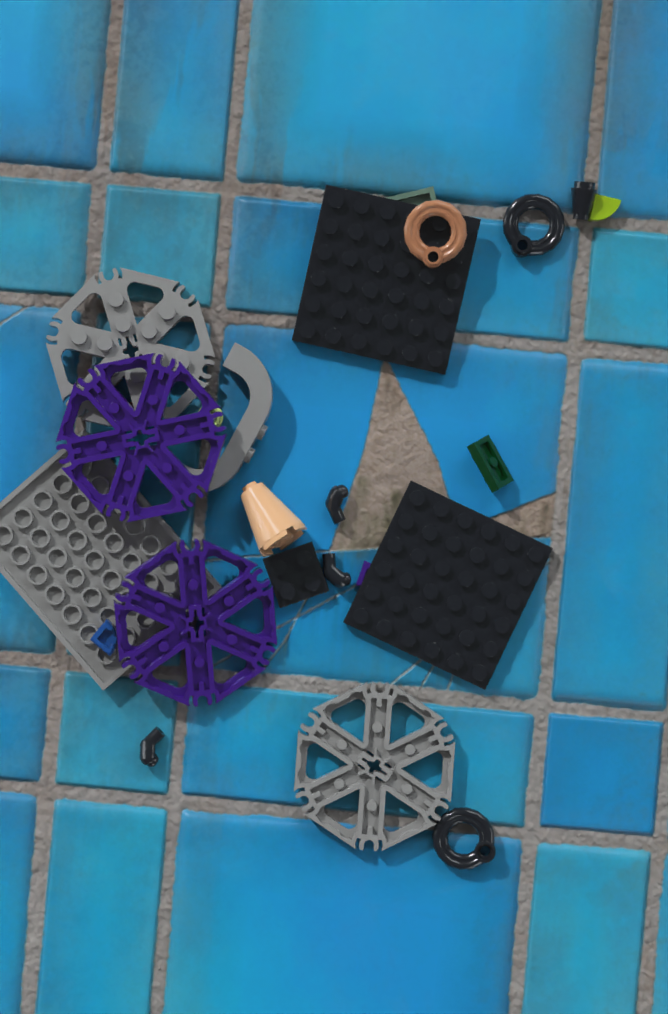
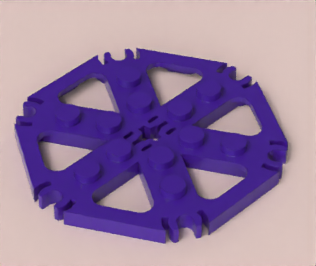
M156 353L94 365L98 368L101 375L92 368L88 369V372L92 375V381L87 383L83 378L77 379L78 383L84 387V390L79 388L77 383H74L56 442L61 440L67 441V444L56 446L57 450L66 449L68 452L67 458L59 460V463L66 464L71 462L72 464L68 467H62L63 471L102 514H104L107 504L109 505L106 511L107 517L112 516L115 508L121 511L119 521H124L127 518L128 511L130 515L127 522L186 511L188 509L183 505V499L187 506L193 507L194 503L190 500V495L196 493L200 498L205 496L204 492L198 488L199 485L208 493L227 434L222 436L216 435V432H222L227 429L226 426L217 427L215 425V419L224 416L223 412L211 413L212 410L221 408L220 405L181 361H179L176 371L173 370L177 364L176 359L172 358L170 365L164 367L162 365L163 355L161 354L156 356L155 364H153V358ZM135 368L146 370L147 376L136 410L112 384L111 378L116 372ZM178 381L184 382L200 399L202 403L201 410L197 413L162 420L173 385ZM89 400L115 430L86 436L76 435L74 424L82 402ZM154 426L153 429L147 430V427ZM139 430H142L143 434H155L154 437L144 440L145 445L143 446L138 441L128 442V439L138 436ZM200 439L207 440L211 445V449L203 472L200 475H193L168 446ZM152 442H157L156 445H150ZM120 456L109 493L101 494L84 476L82 472L83 466L88 462ZM147 466L172 493V500L169 503L146 508L138 505L136 499Z
M197 538L194 539V547L192 549H186L184 540H180L179 547L181 551L177 552V542L175 541L127 574L125 578L130 579L134 583L131 584L129 581L122 580L121 585L127 587L129 592L126 595L115 594L117 600L125 603H118L114 600L119 662L126 658L121 663L123 669L128 665L136 667L129 674V677L135 679L134 683L187 706H190L189 698L192 696V702L195 707L198 706V698L200 696H206L208 705H212L211 694L213 693L215 694V703L217 704L264 671L266 667L259 665L257 662L260 661L264 665H269L270 661L262 657V654L267 650L273 653L276 651L271 644L266 642L277 645L273 586L271 584L266 588L270 584L268 578L262 582L257 581V576L263 572L261 567L255 568L250 573L254 567L258 566L257 563L202 539L203 548L200 550V543ZM210 556H215L237 566L239 569L237 578L208 597L205 560ZM168 560L175 561L178 565L180 600L148 587L144 582L145 576ZM254 599L262 601L264 629L262 632L255 634L225 621V619ZM194 610H196L199 621H203V624H199L198 636H196L193 625H189V622L193 621ZM135 611L167 626L141 645L133 646L128 642L126 616L129 612ZM211 645L246 660L245 668L224 683L216 682L214 680ZM185 648L187 683L183 687H175L153 676L152 671Z

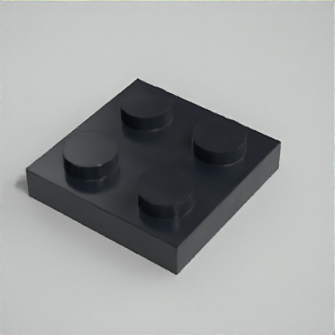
M312 541L263 558L280 608L329 591Z

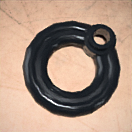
M526 194L514 200L506 209L503 218V233L509 245H511V252L519 258L526 257L527 255H543L553 250L561 241L565 230L564 215L559 205L551 198L540 194ZM528 210H540L549 220L548 232L539 240H531L527 236L521 235L519 231V219ZM518 242H525L527 248L520 250L517 246Z
M468 807L454 808L444 813L440 821L436 822L432 833L433 847L438 857L448 866L459 870L473 869L494 859L496 854L494 830L489 820L479 811ZM458 823L472 825L479 835V842L476 844L474 851L468 854L455 852L448 843L449 831ZM488 846L490 852L482 854L480 851L481 847Z

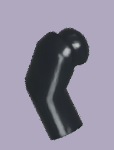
M344 485L332 487L325 502L334 525L346 519L340 507L343 498L348 496V489Z

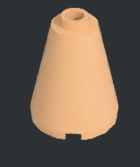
M253 481L243 487L241 500L259 552L263 557L274 554L271 550L273 548H280V550L286 548L304 534L302 530H307L305 524L262 482L256 483V481Z

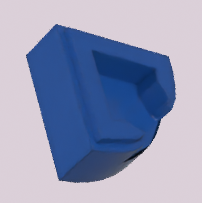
M106 619L90 640L109 656L116 649L117 632L113 623Z

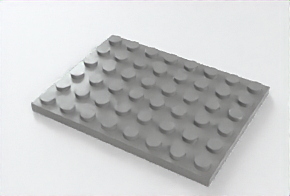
M86 429L78 434V436L90 435ZM61 449L0 502V573L104 691L133 665H128L123 669L121 663L126 658L119 662L118 643L114 653L109 656L90 639L106 619H109L116 629L114 600L122 604L125 602L117 600L115 594L126 595L129 592L127 587L121 585L122 580L129 581L131 584L134 583L130 579H126L125 576L175 541L177 542V552L181 551L179 543L182 539L162 516L127 522L130 515L128 511L127 518L124 521H119L121 516L119 509L115 508L111 517L106 516L108 504L105 507L104 514H102L63 471L62 467H68L72 464L71 462L66 464L59 463V460L65 459L68 456L67 450ZM111 458L86 463L83 466L82 472L101 494L109 493L117 465ZM139 491L136 499L138 505L143 508L151 507L152 505ZM168 560L145 576L144 582L148 587L180 600L178 565L175 561ZM205 567L207 596L209 597L221 589L222 585ZM135 611L129 612L126 616L128 642L133 646L141 645L167 626Z

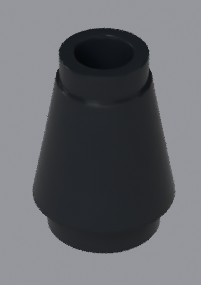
M574 181V188H571L573 219L589 220L597 193L595 183Z

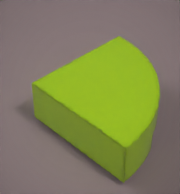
M596 194L588 221L596 222L610 217L618 209L621 200Z

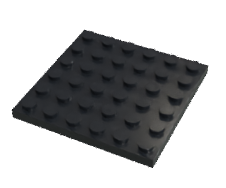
M326 185L292 340L445 375L481 219L462 215L466 221L467 228L464 247L451 260L442 263L437 268H428L424 265L423 261H420L410 252L404 239V226L407 216L418 205ZM431 216L425 219L419 230L420 238L429 247H442L449 241L451 236V227L448 221L439 216ZM435 252L429 253V261L436 262L438 255Z
M410 480L343 622L485 690L553 548Z

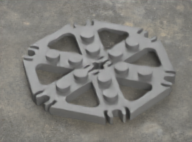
M121 267L122 278H119L117 269L113 268V279L106 280L103 272H99L101 284H98L94 274L52 317L53 320H59L62 323L50 322V327L57 328L59 332L56 336H46L48 341L57 343L56 345L46 343L63 403L71 395L74 385L68 382L61 358L62 353L65 350H71L104 358L99 364L130 358L129 354L124 355L123 352L127 350L126 338H129L133 348L138 347L139 351L135 352V357L156 353L153 358V364H155L156 356L161 354L163 355L162 365L164 367L170 365L172 358L176 359L177 364L173 369L174 371L177 370L179 361H181L204 388L209 385V382L199 380L200 377L203 380H211L212 375L203 372L205 366L214 367L215 365L214 361L210 359L204 360V358L211 357L215 359V355L199 301L189 307L195 301V295L192 294L188 299H183L181 293L186 289L184 285L179 286L176 292H174L175 287L180 284L178 281ZM131 283H140L161 289L164 294L163 299L137 324L127 292L128 286ZM98 294L102 298L111 332L77 324L72 320V313L90 295ZM183 317H190L194 321L200 346L196 351H187L158 344ZM133 335H136L138 340L137 342H135ZM119 339H121L122 346L119 345ZM95 367L94 370H96L98 374L101 375L98 368ZM143 368L116 372L111 378L114 387L124 378L126 379L135 410L147 376V372ZM90 373L84 378L85 382L90 383L92 381ZM77 384L79 388L84 390V387H82L80 384ZM189 388L171 407H166L163 418L178 417L197 396ZM89 400L82 402L77 417L83 416L86 410H88L87 415L82 418L83 421L113 428Z
M367 681L314 707L313 710L317 711L321 715L320 717L314 712L308 713V716L314 720V725L307 726L304 723L301 724V729L308 732L309 735L302 733L298 729L294 791L299 788H305V790H300L295 795L297 799L301 796H306L309 799V802L301 807L302 811H307L313 806L314 809L306 812L305 815L355 849L356 840L359 838L360 850L364 849L365 841L371 840L374 843V851H377L379 848L378 840H382L381 851L436 825V822L432 821L428 816L431 815L433 819L440 821L441 816L435 813L437 806H442L445 809L449 808L448 804L441 800V798H445L451 803L455 741L444 745V742H449L454 738L452 734L447 736L440 734L441 729L448 726L446 721L438 723L437 726L435 725L436 722L444 719V717L395 684H393L392 694H389V682H385V690L383 692H377L375 690V681H372L370 684L371 692L368 693L366 688ZM353 700H362L365 703L363 741L333 722L331 719L332 711ZM395 703H404L423 716L425 723L422 728L389 743L392 706ZM317 743L345 762L346 765L317 779H311L306 774L307 749L311 744ZM434 752H439L443 757L441 784L436 788L429 787L403 769V767ZM376 759L379 760V766L386 774L378 770H374L373 773L370 772V766L367 764V761L375 762ZM360 789L358 818L355 827L346 828L325 813V805ZM386 791L418 812L417 819L395 831H387L384 828Z

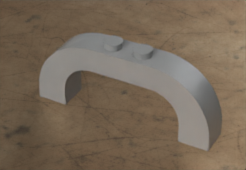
M236 342L222 366L246 381L250 390V402L227 447L218 460L209 491L224 486L239 472L244 462H250L256 451L252 448L256 439L262 440L268 429L265 423L273 403V387L266 368L255 354ZM183 464L193 475H200L204 470L193 469ZM200 485L198 486V488L201 489L204 493L206 492L204 488H202Z

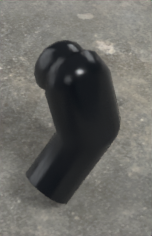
M335 553L322 554L324 577L335 587L343 588L351 583V576L348 572L344 573L336 567Z
M157 726L140 743V760L149 767H153L158 763L159 758L155 754V745L165 736L164 732Z

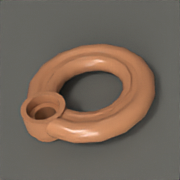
M441 200L425 201L416 206L407 216L404 226V239L408 249L415 257L423 261L424 265L428 268H437L442 263L456 257L464 247L467 237L466 221L461 212L451 203ZM431 216L444 218L451 227L449 241L439 248L427 246L420 238L419 230L421 224ZM435 252L438 255V260L436 262L429 261V253Z

